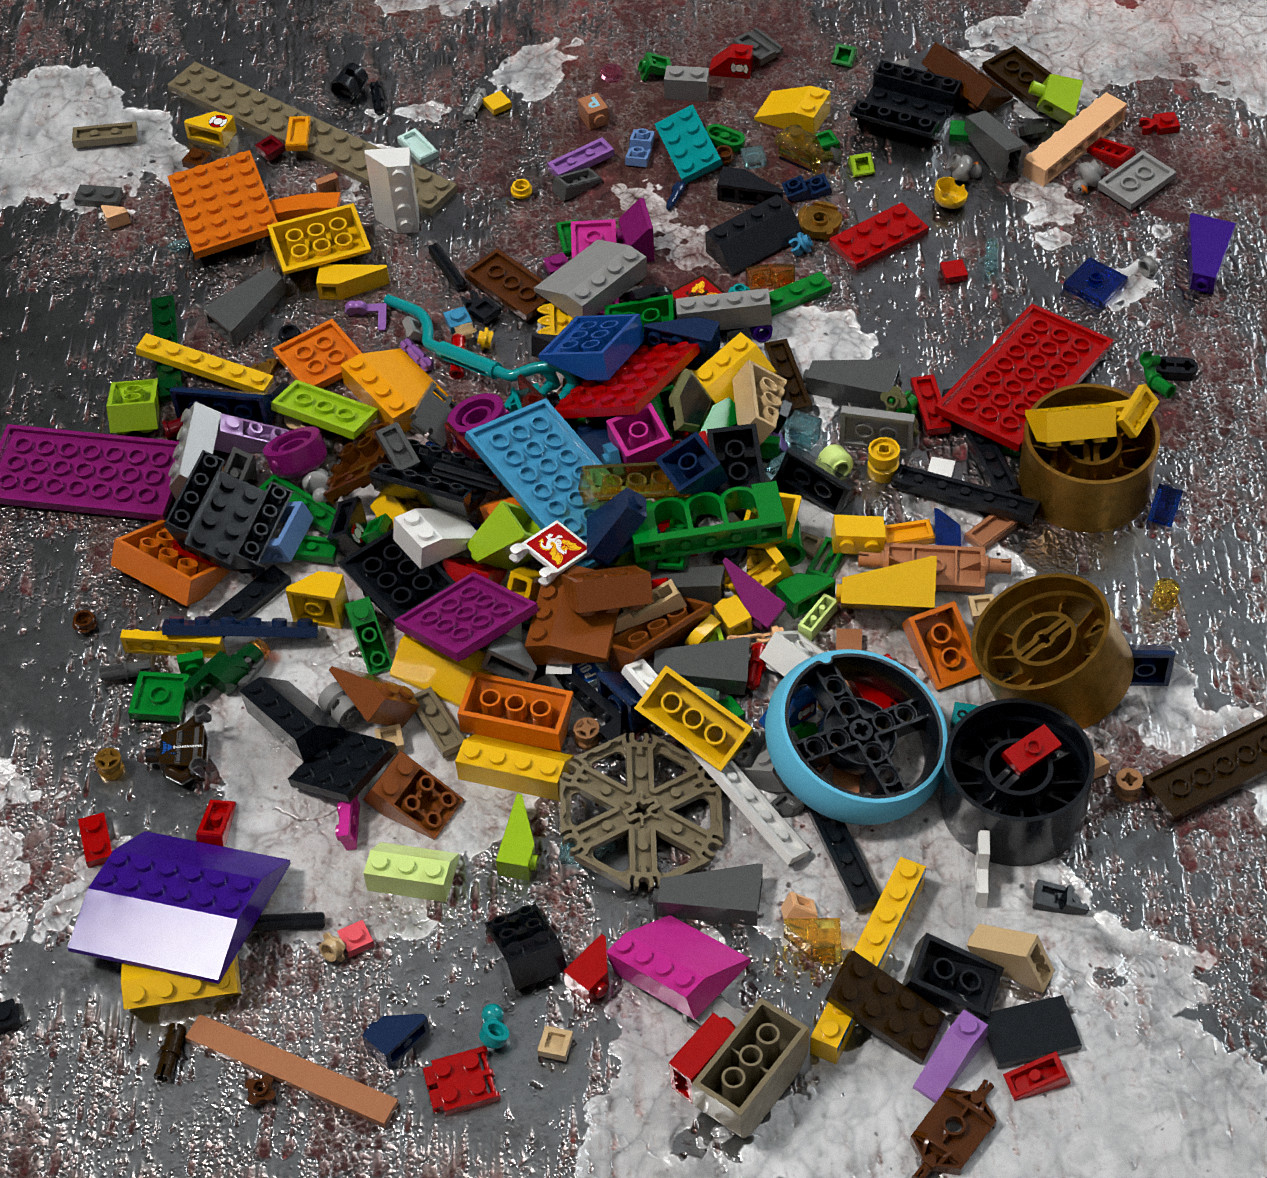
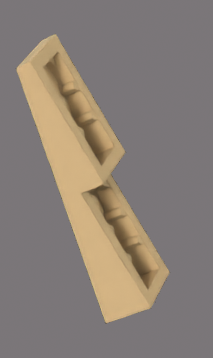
M669 579L652 590L653 603L644 604L645 608L637 610L629 609V607L620 608L615 633L687 607L673 580Z

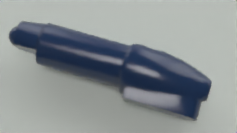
M676 181L672 187V194L666 202L667 210H671L680 196H682L686 186L685 181Z

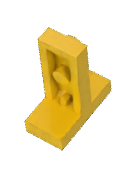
M1146 384L1138 385L1129 400L1097 405L1116 406V427L1120 426L1129 438H1136L1160 401Z
M773 542L763 547L769 557L746 572L768 590L782 579L794 575L786 559ZM733 583L728 585L733 595L738 596Z

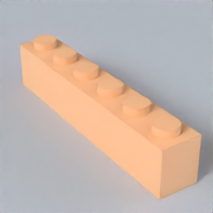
M1107 92L1100 98H1096L1073 120H1069L1062 129L1054 132L1052 137L1042 142L1032 153L1026 155L1023 160V176L1042 187L1046 186L1085 154L1087 148L1100 137L1104 138L1125 121L1127 103Z

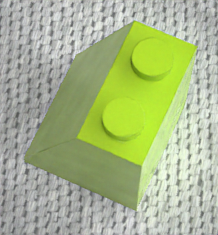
M501 501L467 542L466 546L472 553L471 557L477 563H485L495 568L512 570L534 557L527 553L520 562L514 563L509 559V556L513 554L510 551L511 546L524 542L541 531V529L521 506Z

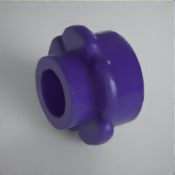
M772 325L751 327V337L758 342L768 341L772 336Z

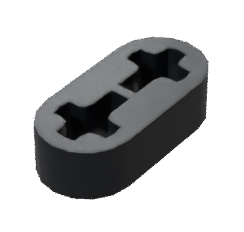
M1160 356L1161 362L1158 366H1155L1156 372L1160 373L1163 379L1171 381L1194 380L1198 370V363L1195 360L1184 357Z

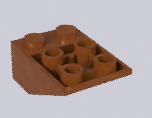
M400 750L362 800L383 816L435 840L464 798Z

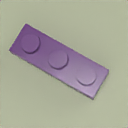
M601 137L548 162V170L555 177L585 169L614 156V149Z

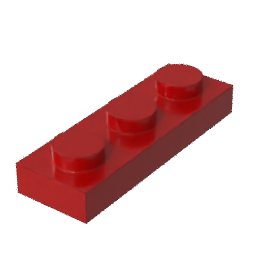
M934 374L912 377L910 385L913 394L918 400V409L927 436L951 433L950 420L934 413L935 405L942 399Z

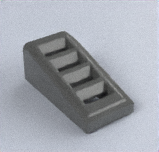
M588 167L555 176L552 191L562 201H567L599 184L602 178Z

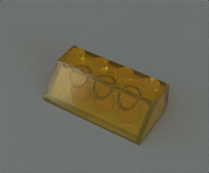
M657 462L582 466L578 486L584 505L605 504L626 487L646 497V500L651 501L670 497L683 499L691 496V494L680 495Z

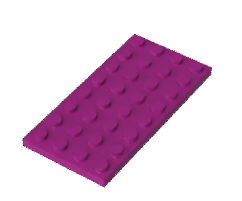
M7 424L0 440V504L149 520H165L174 496L169 488L171 477L168 474L172 464L175 463L173 452L179 441Z

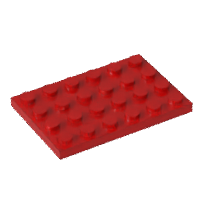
M680 342L672 346L667 343L652 347L640 345L610 380L597 382V380L582 379V382L576 388H573L565 398L561 399L554 408L564 419L637 415L700 353L699 344Z

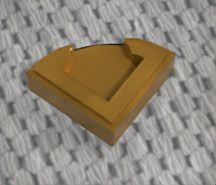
M268 358L267 361L259 364L255 363L250 368L274 375L280 365L279 359Z

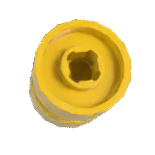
M879 437L869 444L867 472L873 481L889 483L898 469L900 446L895 440L888 437Z

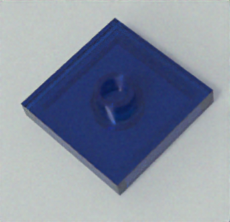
M1089 257L1063 283V289L1102 308L1127 283L1128 276Z

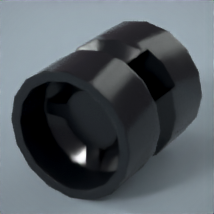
M348 63L330 83V90L338 100L349 103L368 83V74L360 65Z

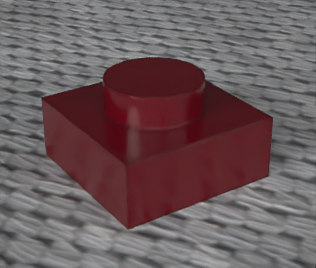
M272 134L255 144L256 152L268 161L286 151L285 144Z

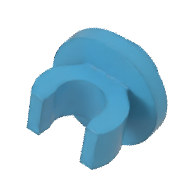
M799 232L797 237L789 241L793 248L791 252L795 257L800 256L804 251L806 253L811 252L813 243L808 234L804 235L802 232Z

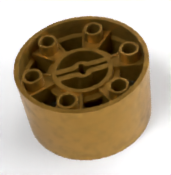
M1074 384L1049 392L1040 398L1031 409L1102 404L1129 400L1132 395L1107 385ZM1151 414L1136 438H1129L1119 426L1116 427L1117 437H1107V442L1094 443L1092 439H1084L1085 444L1070 445L1069 441H1061L1062 446L1047 447L1046 442L1036 441L1026 418L1018 477L1022 496L1040 501V509L1037 513L1039 517L1057 527L1070 531L1085 533L1104 532L1129 523L1143 511L1151 494L1160 445V429L1154 415ZM1136 464H1140L1141 467L1134 469Z
M1049 573L1033 576L1015 583L997 595L986 606L973 629L971 638L972 657L995 700L1021 698L1042 702L1061 710L1071 717L1082 729H1085L1099 722L1113 711L1121 702L1131 684L1134 672V659L1130 646L1103 593L1097 586L1082 577L1065 573ZM1005 672H1008L1010 675H1012L1007 679L1003 680Z

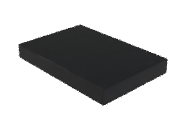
M1063 995L990 1011L987 1019L980 1017L981 1021L988 1024L987 1040L997 1069L1034 1061L1057 1051L1058 1055L1078 1051L1082 1048Z

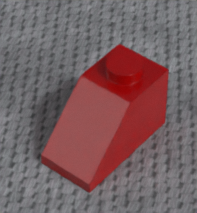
M603 934L598 936L563 971L565 985L588 1004H591L596 998L603 997L609 988L606 936Z

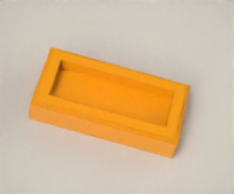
M311 116L289 117L285 143L286 151H308Z
M930 519L885 525V543L924 545L935 543V535Z

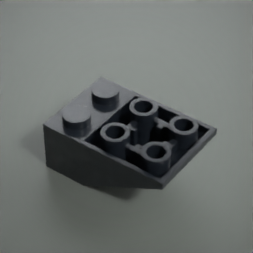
M536 903L522 906L517 911L496 916L491 921L484 923L506 975L515 990L562 973L567 968L561 943Z

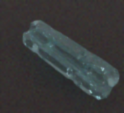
M988 238L986 240L985 273L987 275H996L998 273V240L996 238Z

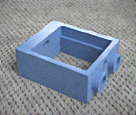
M303 501L288 502L279 521L286 522L278 538L270 539L259 563L292 561L314 519Z

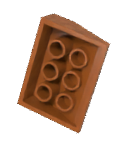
M573 565L561 574L592 571L593 569ZM561 574L548 586L541 585L536 601L539 611L532 616L525 643V648L535 665L608 662L619 612L605 613L604 610L595 611V615L580 616L579 613L570 608L561 580Z

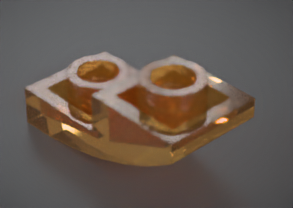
M764 264L746 268V286L750 290L769 284L773 290L795 282V267L793 264Z

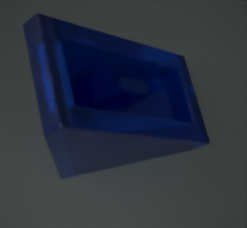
M1165 482L1159 483L1148 520L1171 528L1188 490Z

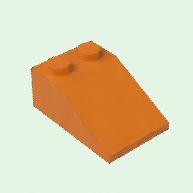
M955 601L909 617L902 623L909 644L936 691L981 674L973 660L971 638Z

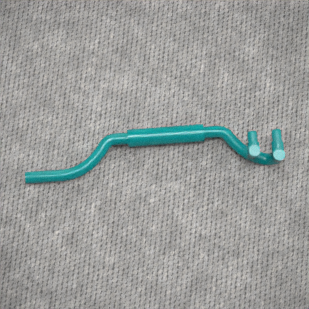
M390 294L384 297V303H387V306L408 313L420 321L423 346L427 350L436 353V356L489 378H500L510 382L518 381L534 374H541L546 378L543 383L544 385L538 391L541 397H546V394L550 391L556 390L561 386L556 372L561 373L568 382L559 394L560 400L565 398L573 388L580 384L578 376L544 361L533 362L509 370L502 367V364L445 341L433 340L432 320L422 307Z

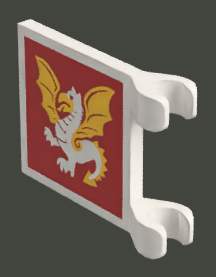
M556 520L524 542L512 545L510 551L513 554L509 556V559L514 563H518L527 553L531 554L546 566L540 570L539 574L542 577L538 579V582L546 587L559 574L587 556V543Z

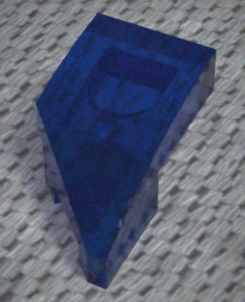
M934 508L935 545L961 546L960 525L940 509Z

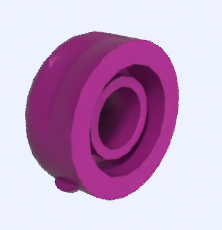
M492 393L478 394L463 400L452 409L447 418V429L459 446L475 451L465 439L466 431L507 415L510 412L506 409L498 395Z
M311 426L297 428L277 436L266 444L263 454L271 472L275 476L282 479H294L305 476L320 467L326 459L327 448L319 429Z

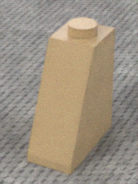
M978 924L968 939L967 947L969 951L1004 967L1003 976L1035 991L1044 993L1055 970L1038 935Z

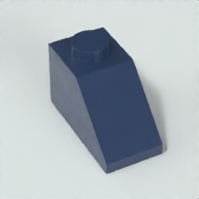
M424 1014L382 1016L377 1022L369 1024L364 1034H362L365 1049L390 1069L430 1032L428 1018Z

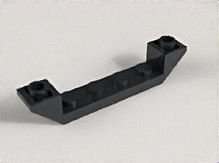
M536 665L537 670L532 681L546 674V665ZM572 670V674H554L563 688L573 691V697L579 701L581 707L586 712L590 711L603 726L598 730L599 745L622 735V712L575 671ZM621 754L611 755L617 761L621 758Z

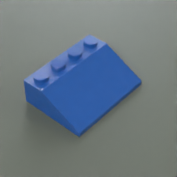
M640 314L576 316L539 353L538 357L546 363L583 379L606 382L611 379L615 372L620 369L625 361L645 341Z

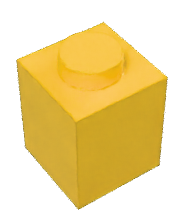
M525 566L510 571L507 589L530 600L536 599L541 586L538 582V579L542 577L539 574L540 571Z
M737 595L723 598L714 605L715 617L722 621L721 628L726 636L744 635L752 630V617Z

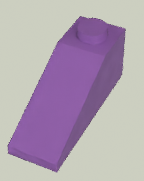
M963 1010L945 1033L913 1085V1089L936 1103L944 1091L954 1084L986 1042L988 1024Z

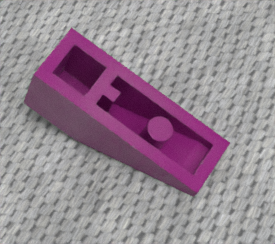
M725 557L723 564L742 604L752 617V625L760 631L762 628L769 631L770 626H773L786 610V603Z

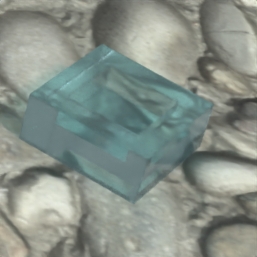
M762 145L741 148V158L745 169L766 166V157Z

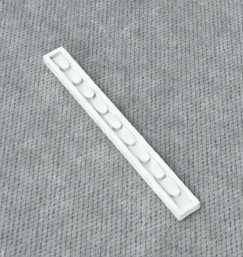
M644 659L625 665L621 671L622 675L642 697L658 676ZM687 748L787 865L807 856L810 851L809 847L732 760L720 772Z

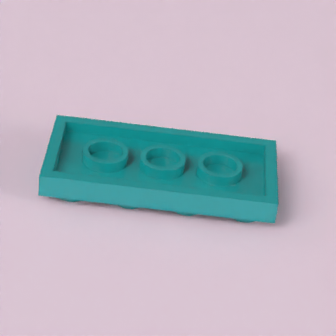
M693 104L654 124L682 181H685L686 184L723 165Z

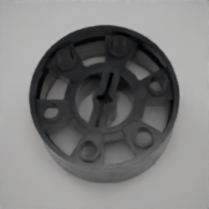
M1021 698L1001 699L985 703L971 710L954 726L948 737L945 749L940 803L942 816L948 830L960 845L976 855L978 832L980 830H989V862L1000 865L1032 866L1058 857L1074 844L1085 824L1095 771V757L1090 740L1083 729L1071 717L1061 710L1042 702ZM1045 724L1062 743L1061 748L1018 776L1002 758L1003 751ZM980 755L984 762V768L977 767L967 761ZM1064 770L1072 781H1053L1052 778L1059 771Z

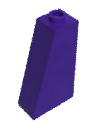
M1195 213L1190 214L1187 229L1190 289L1213 294L1233 240L1236 223Z

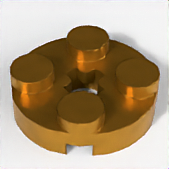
M817 201L813 202V206L807 207L805 205L799 210L798 222L804 235L808 234L811 238L829 241V238L837 234L842 227V213H839L838 207L832 203Z

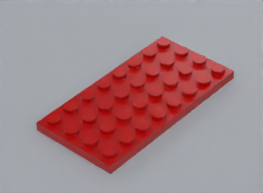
M1031 304L935 405L934 413L1019 452L1023 442L1026 421L1025 410H1030L1040 398L1053 390L1064 386L1080 384L1113 347L1114 340Z

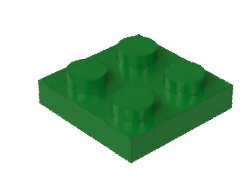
M139 671L128 710L129 718L181 722L187 699L184 683L190 678V674Z

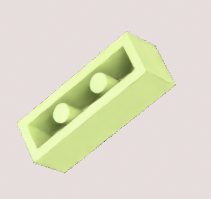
M824 593L798 624V632L812 641L837 611L838 602L836 599Z

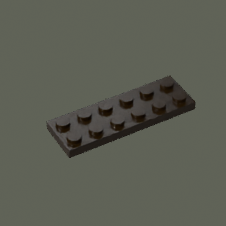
M1267 715L1143 777L1142 786L1172 823L1267 775Z

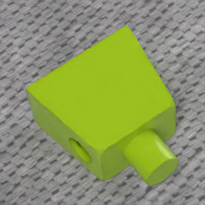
M1049 74L1043 84L1032 81L1028 93L1039 97L1037 103L1038 111L1066 125L1075 116L1083 80Z

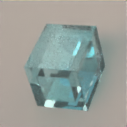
M795 410L783 425L785 441L811 451L821 436L822 419Z

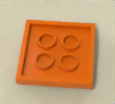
M333 319L272 348L274 356L279 359V362L294 380H299L319 388H324L342 379L340 365L362 353Z

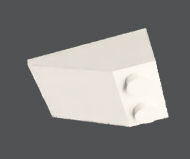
M415 508L394 517L393 540L420 569L468 549L466 544L476 533V529L462 515L439 508Z

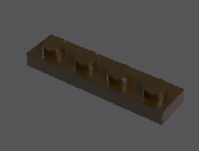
M787 338L764 343V350L768 361L776 370L777 375L787 380V384L783 388L785 392L782 398L792 403L789 416L812 412L810 397Z

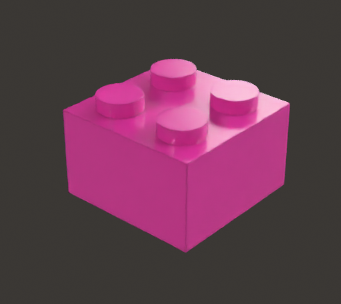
M648 403L637 415H620L606 421L609 440L618 448L621 461L628 474L655 463L657 457L672 448L671 437L651 403Z

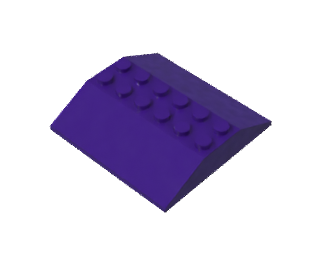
M144 831L114 849L88 887L67 949L73 953L219 984L291 862L288 859Z

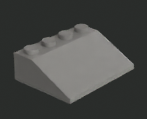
M597 239L535 286L534 291L572 318L576 316L597 315L605 309V306L613 303L647 276V257L630 245Z

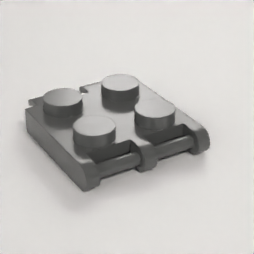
M431 382L410 415V418L413 420L410 426L422 436L428 432L427 440L433 445L446 447L454 439L447 429V418L452 411L449 405L454 408L457 404L452 401L453 398L450 395L446 396L436 388L434 382ZM433 391H434L437 395H439L444 401H442L438 396H436V395L433 393Z

